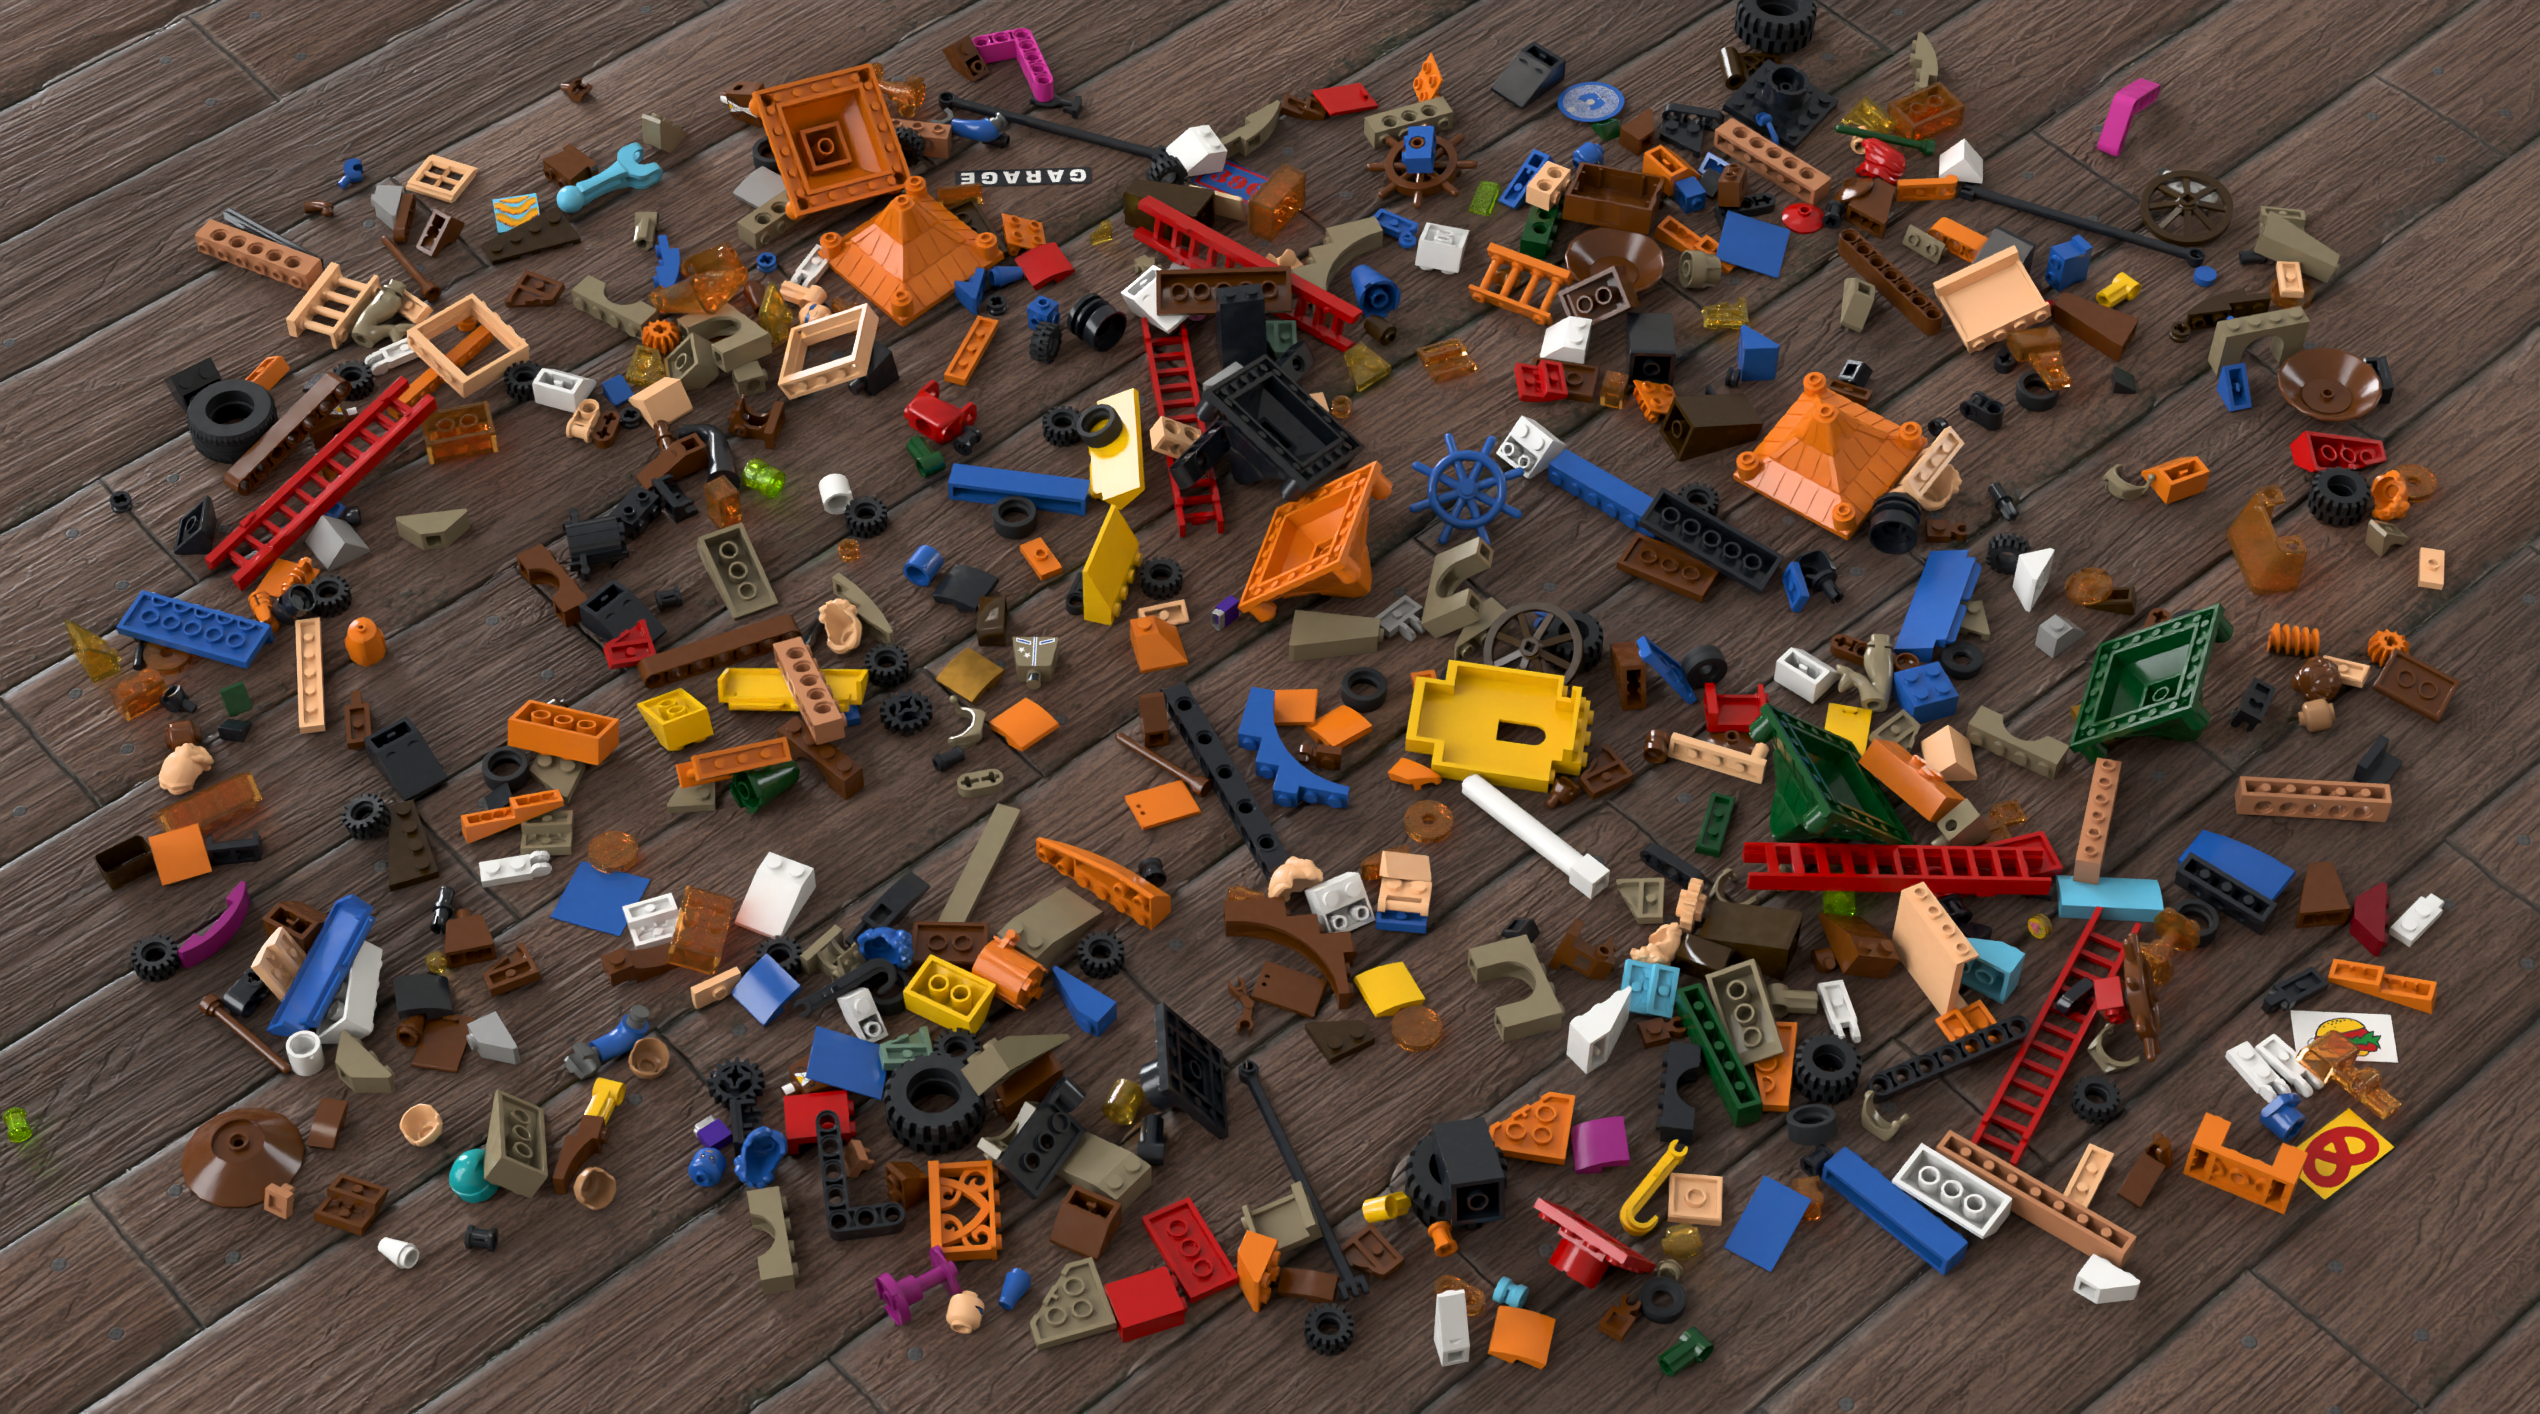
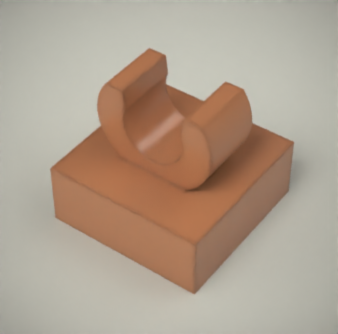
M851 1140L843 1151L845 1171L848 1177L857 1178L862 1170H870L875 1163L874 1160L868 1159L867 1156L870 1153V1149L863 1148L860 1140Z
M273 1183L265 1188L264 1210L283 1219L290 1217L293 1214L294 1193L292 1192L295 1190V1187L287 1183L281 1187Z

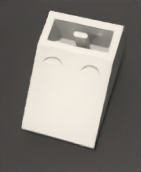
M1153 265L1124 289L1121 294L1132 313L1141 318L1147 317L1149 323L1169 334L1191 315L1157 316L1156 270L1161 269Z
M1630 986L1622 991H1616L1608 1000L1603 1003H1597L1590 1011L1582 1016H1576L1569 1025L1567 1055L1585 1074L1593 1071L1608 1060L1629 1017L1632 993Z

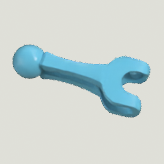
M634 142L622 147L617 154V161L602 173L588 180L577 182L576 186L569 185L563 187L557 194V204L566 213H576L592 200L608 192L627 187L646 189L656 184L662 178L663 169L655 162L645 165L638 164L643 159L644 148L639 143Z

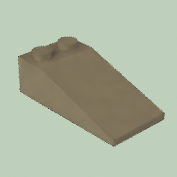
M742 522L698 537L697 551L734 620L778 605L776 596Z
M1063 887L1015 916L997 935L998 938L1003 940L1006 932L1009 929H1013L1020 935V940L1016 943L1014 949L1047 968L1103 915V911L1071 890Z
M1754 958L1705 975L1717 1015L1744 1067L1785 1053L1764 978Z
M1068 1034L1007 1036L999 1041L993 1038L982 1046L984 1048L982 1053L978 1051L967 1059L969 1064L962 1068L961 1071L977 1095L980 1096L1004 1083L1046 1052L1051 1050L1055 1052L1071 1038Z
M497 1090L494 1096L484 1156V1179L494 1185L512 1190L518 1195L532 1198L548 1177L544 1109Z
M1087 1131L1056 1172L1057 1176L1071 1186L1073 1184L1121 1203L1122 1213L1152 1185L1151 1166L1134 1153Z

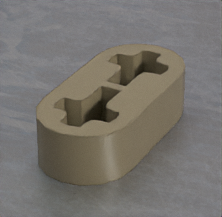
M997 769L966 773L957 780L958 793L964 798L995 794L1004 787L1003 774Z

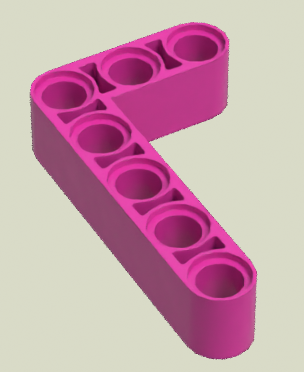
M1018 28L981 35L972 39L985 64L1017 58L1035 99L1040 102H1048L1054 98L1053 77L1029 29Z
M2139 78L2115 94L2097 145V150L2115 157L2120 155L2134 115L2156 101L2161 89L2160 84Z

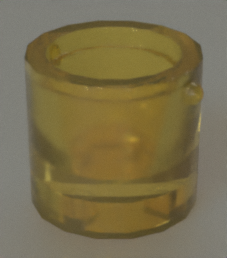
M1118 1079L1114 1082L1102 1105V1112L1114 1123L1120 1125L1131 1124L1145 1098V1093L1133 1081Z

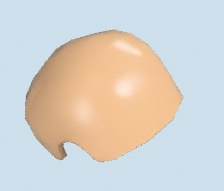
M418 1104L411 1107L402 1116L400 1129L406 1139L414 1146H427L433 1143L442 1133V1119L431 1105Z

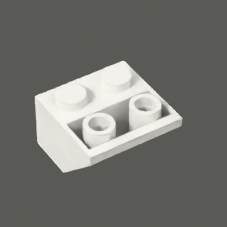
M542 368L532 383L535 403L575 413L579 404L587 399L597 384L596 380L547 368Z
M1521 415L1496 454L1515 469L1522 467L1525 470L1524 476L1531 479L1548 468L1549 463L1562 452L1566 445L1538 422Z
M1792 647L1777 660L1774 675L1776 682L1812 704L1840 678L1837 670L1806 651Z
M1346 872L1304 890L1312 914H1317L1318 922L1323 924L1326 933L1348 932L1376 920L1359 873Z

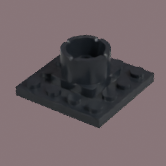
M1768 59L1724 103L1722 110L1769 138L1771 136L1767 126H1759L1756 121V115L1762 112L1770 114L1772 116V125L1779 138V144L1794 152L1837 107L1839 100L1810 84L1809 78L1804 71L1789 64L1778 65Z
M1164 1002L1156 1005L1154 1024L1156 1027L1157 1039L1155 1044L1158 1058L1143 1064L1140 1069V1074L1142 1075L1140 1078L1141 1085L1147 1099L1161 1112L1169 1111L1175 1107L1182 1109L1219 1140L1228 1137L1222 1050Z

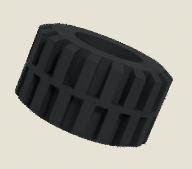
M2338 466L2336 468L2328 467L2326 471L2321 470L2315 475L2308 496L2307 506L2310 508V513L2315 515L2314 518L2322 520L2323 524H2331L2332 527L2341 526L2342 528L2348 525L2353 526L2356 525V522H2360L2365 515L2371 496V486L2366 482L2367 479L2364 476H2360V473L2357 471L2353 472L2350 468L2343 469Z
M1568 610L1567 613L1580 629L1584 643L1583 661L1578 672L1580 674L1583 673V670H1591L1592 666H1596L1601 659L1604 633L1602 625H1599L1597 619H1592V615H1585L1582 611L1573 612V610ZM1555 616L1544 634L1543 640L1570 633V630L1561 619ZM1569 641L1545 648V651L1571 663L1574 643ZM1550 662V666L1553 669L1558 668V671L1562 673L1564 671H1567L1566 669Z
M1822 1033L1820 1037L1813 1035L1811 1040L1806 1039L1803 1041L1796 1054L1793 1080L1796 1082V1088L1802 1090L1804 1097L1810 1096L1811 1101L1817 1102L1819 1100L1822 1101V1104H1827L1828 1102L1838 1104L1840 1099L1845 1101L1849 1095L1852 1096L1854 1094L1855 1088L1858 1086L1862 1066L1860 1052L1856 1051L1854 1044H1848L1849 1040L1846 1038L1840 1039L1836 1034L1828 1036L1827 1033ZM1829 1066L1837 1071L1827 1072L1818 1067Z

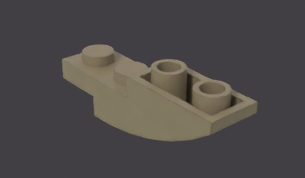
M1918 32L1917 40L1912 42L1909 66H1913L1912 75L1916 76L1915 81H1919L1915 82L1913 94L1917 95L1916 103L1925 104L1926 92H1935L1938 63L1931 43L1922 32Z
M1278 100L1250 114L1245 118V126L1220 139L1227 149L1226 159L1239 152L1247 156L1270 137L1279 121L1280 102Z

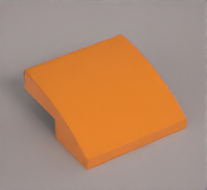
M1024 698L989 721L992 731L1005 736L1009 746L1022 752L1060 727L1059 723L1047 711L1028 698Z
M1341 705L1316 719L1314 725H1305L1304 730L1317 744L1323 742L1328 746L1343 748L1372 732V724L1357 711L1348 706Z
M198 823L148 837L162 886L212 872Z
M1980 999L1960 1011L1956 1007L1935 1019L1936 1024L1949 1042L1997 1023ZM1988 1036L1990 1042L1994 1044L1999 1043L1996 1037ZM1965 1046L1969 1053H1976L1972 1046Z
M1499 1306L1488 1354L1511 1364L1518 1359L1542 1370L1547 1363L1556 1319L1526 1309Z

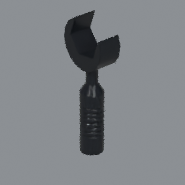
M133 638L139 643L135 647L133 669L140 671L143 667L145 646L143 644L147 641Z

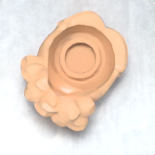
M1948 464L1923 496L1917 500L1919 505L1927 511L1943 508L1950 500L1952 494L1959 492V485L1962 482L1959 472L1954 469L1952 464Z
M840 598L834 601L830 600L826 602V605L819 608V621L825 624L828 635V647L837 654L849 653L857 648L862 636V624L858 617H856V606L851 605L848 600Z
M185 743L181 747H176L175 752L171 753L162 765L159 774L161 788L168 789L174 795H180L193 790L197 777L203 771L211 769V765L214 762L212 756L209 755L206 748L195 746L192 743Z
M1292 856L1273 873L1269 883L1268 897L1284 896V901L1288 902L1292 892H1302L1305 888H1311L1320 884L1323 881V872L1315 867L1312 860H1304Z
M1673 922L1670 925L1664 924L1660 926L1655 933L1650 935L1648 946H1642L1640 950L1636 948L1631 949L1630 955L1632 960L1671 966V961L1676 958L1681 945L1680 936L1682 931L1679 929V924Z

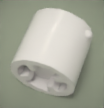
M830 474L820 481L819 491L824 510L835 515L845 513L847 504L850 505V501L853 500L848 479L842 474Z
M299 1031L289 1037L286 1042V1050L292 1070L301 1076L317 1074L325 1064V1057L318 1035L311 1031Z

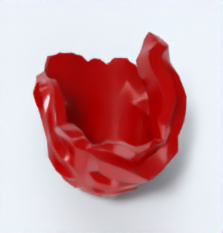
M1867 138L1863 140L1861 145L1865 147V160L1859 168L1855 167V172L1862 177L1877 178L1880 176L1888 184L1896 186L1899 178L1906 171V159L1904 156L1879 139Z

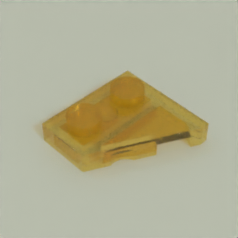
M1867 95L1842 120L1844 124L1852 122L1864 126L1870 131L1888 134L1898 123Z
M1740 297L1738 298V303L1731 305L1725 301L1718 305L1703 307V328L1740 329L1743 324L1748 326L1746 298Z
M1362 342L1344 352L1345 362L1350 368L1349 372L1355 380L1358 392L1391 373V365Z
M636 345L625 380L627 383L649 387L665 377V369L661 363L660 352L658 349Z

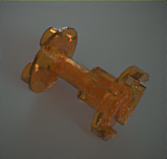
M872 63L881 92L887 94L889 100L897 102L899 115L908 118L914 117L917 113L913 111L915 108L920 109L925 97L926 85L922 83L924 78L911 75L904 83L898 80H894L891 83L883 80L884 73L881 63Z
M2166 907L2154 918V927L2161 939H2155L2151 943L2139 942L2140 953H2143L2148 959L2156 987L2158 985L2166 986L2174 976V966L2171 961L2173 957L2172 949L2191 951L2200 943L2199 924L2177 913L2171 907Z

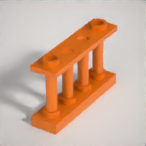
M1490 242L1487 252L1492 262L1480 287L1472 284L1469 285L1471 297L1479 303L1487 302L1531 318L1539 325L1547 324L1552 326L1553 320L1551 314L1548 313L1549 308L1560 287H1571L1573 282L1571 271ZM1503 264L1510 266L1512 269L1500 294L1488 291L1499 266ZM1525 271L1531 274V278L1520 301L1508 298L1519 273ZM1544 278L1551 281L1552 284L1540 309L1529 306L1528 303L1539 280Z
M781 737L694 755L691 757L690 762L676 764L675 766L680 787L684 789L731 779L733 775L729 776L730 774L790 762L792 758L787 738Z

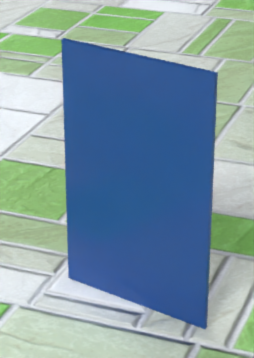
M1764 1175L1724 1248L1772 1272L1808 1208L1811 1199Z

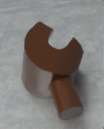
M576 78L571 84L562 83L560 86L561 91L568 92V96L573 102L579 103L593 88L589 83L584 85L582 83L583 78Z
M1565 776L1560 777L1559 780L1556 778L1550 792L1551 796L1544 803L1545 806L1552 810L1559 801L1566 805L1571 803L1577 797L1580 787Z
M1832 948L1811 950L1810 957L1812 962L1816 964L1815 970L1817 972L1825 974L1831 973L1835 969L1836 957Z
M2155 1132L2152 1136L2153 1142L2145 1149V1154L2155 1160H2159L2160 1163L2165 1165L2163 1169L2165 1170L2173 1163L2171 1142L2168 1138L2163 1137L2162 1133Z

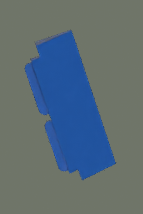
M1969 549L1930 551L1893 651L1896 655L1911 653L1919 661L1929 664L1932 660L1935 645L1945 648L1946 643H1955L1967 609L1965 605L1961 604V601H1970L1982 568L1979 563L1975 562L1976 557H1968Z
M354 894L336 900L266 1030L272 1035L290 1037L296 1032L308 1031L310 1027H319L376 918L370 915L374 909L373 906Z

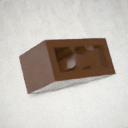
M435 208L415 248L431 257L437 258L440 251L451 242L456 243L465 222Z

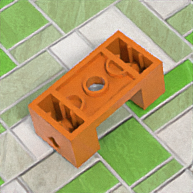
M2206 1112L2192 1142L2183 1174L2285 1214L2298 1184L2308 1153L2295 1146L2282 1143L2273 1166L2261 1160L2243 1155L2236 1150L2228 1149L2224 1145L2231 1122Z

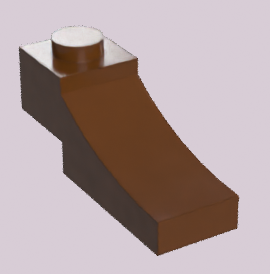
M674 941L640 950H626L623 947L600 956L602 968L612 987L634 978L638 984L685 965L684 958Z
M583 1114L577 1136L566 1135L553 1175L555 1192L557 1194L566 1195L574 1176L581 1166L593 1154H600L603 1144H607L609 1128L605 1126L604 1117Z

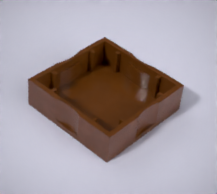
M1580 162L1575 173V180L1570 184L1565 194L1562 219L1648 235L1663 199L1666 177Z

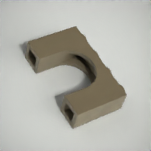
M724 300L677 319L680 338L683 341L692 332L706 340L718 336L732 335L711 344L714 364L725 372L773 353L771 334Z
M2298 306L2219 321L2216 325L2208 362L2216 376H2219L2222 367L2240 363L2242 353L2250 343L2260 337L2273 335L2270 350L2277 362L2282 364L2289 357L2302 351L2310 320L2302 307Z
M1480 536L1435 556L1421 625L1435 639L1474 623L1481 618L1484 602L1470 588L1452 595L1464 580L1491 568L1494 550Z
M1526 934L1471 948L1468 953V967L1476 984L1502 977H1515L1525 981L1533 990L1531 996L1525 1000L1495 1008L1494 1024L1503 1043L1561 1028L1562 1017L1565 1016L1562 1002H1558L1555 997V987L1546 978V968L1543 962L1539 963L1536 946L1534 943H1530Z

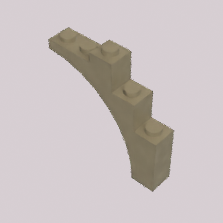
M1375 216L1326 228V238H1323L1324 245L1309 248V258H1306L1307 265L1293 268L1292 273L1328 291L1333 277L1344 265L1367 251L1382 247L1383 229ZM1308 302V304L1312 305L1314 313L1316 305H1314L1311 302ZM1326 313L1324 326L1331 324V313Z

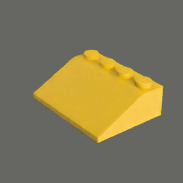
M1111 505L1082 571L1084 620L1110 626L1114 618L1120 615L1121 602L1127 598L1128 585L1134 582L1135 569L1140 567L1143 557L1142 553H1139L1137 538L1116 505Z

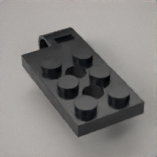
M1068 1075L1063 1076L1053 1085L995 1164L1032 1200L1040 1196L1087 1131L1069 1114L1084 1100L1086 1092ZM1042 1136L1049 1140L1048 1149L1041 1145L1040 1140ZM1028 1155L1032 1156L1035 1160V1167L1033 1169L1027 1165L1026 1158Z

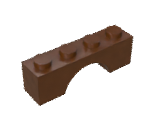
M541 543L516 555L519 571L530 585L546 584L558 589L557 593L552 597L555 615L564 626L568 628L580 622L579 605L586 601L589 595L580 590L575 578L571 579L568 576L565 566L558 564L551 550L547 551Z
M796 716L777 729L778 738H787L791 758L795 761L801 757L810 760L822 772L829 787L845 800L864 787L862 767L830 742L817 745L808 726Z

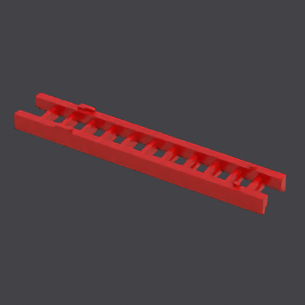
M1150 195L1139 201L1138 209L1155 218L1154 233L1141 226L1134 230L1133 238L1168 256L1169 260L1180 266L1184 265L1190 269L1217 268L1216 262L1219 252L1226 256L1224 268H1235L1236 262L1243 265L1244 268L1281 267ZM1166 224L1173 227L1171 242L1163 238ZM1183 233L1191 237L1189 252L1181 248ZM1201 243L1208 246L1206 261L1198 257ZM1292 273V293L1298 295L1295 310L1292 309L1290 313L1272 314L1283 320H1296V327L1345 354L1354 349L1356 343L1342 336L1344 322L1346 321L1351 325L1358 321L1363 311ZM1308 302L1316 305L1313 320L1306 316ZM1326 313L1334 315L1331 330L1324 326Z
M400 376L255 512H250L239 523L240 525L204 558L208 568L213 570L225 558H229L232 563L240 568L231 578L238 589L243 591L314 525L322 515L329 511L438 409L435 398L427 394L411 408L398 399L410 388L408 380ZM388 407L403 416L397 423L382 414ZM372 422L387 430L381 438L366 429ZM356 437H359L371 445V447L363 453L349 443ZM342 452L355 462L349 468H345L333 458ZM325 466L340 475L332 483L317 474ZM308 481H311L324 491L316 498H313L301 490V488ZM292 496L307 505L299 514L284 505ZM276 511L291 520L283 529L267 520ZM259 527H262L274 536L266 545L251 536ZM243 542L258 551L249 561L234 551Z
M1744 842L1742 853L1743 863H1767L1768 872L1748 873V890L1901 892L1906 888L1924 882L1932 893L1976 894V897H1995V894L2049 895L2052 882L2051 877H2029L2028 868H2042L2044 860L2043 847ZM1780 864H1792L1793 873H1780ZM1803 864H1817L1818 873H1805ZM1828 864L1842 865L1843 874L1830 873ZM1854 865H1867L1869 874H1855ZM1877 865L1892 866L1894 875L1879 874ZM1902 866H1917L1918 875H1904ZM1927 866H1941L1943 875H1929ZM1952 867H1966L1968 876H1954ZM1977 867H1991L1993 876H1979ZM2002 868H2016L2018 877H2004Z

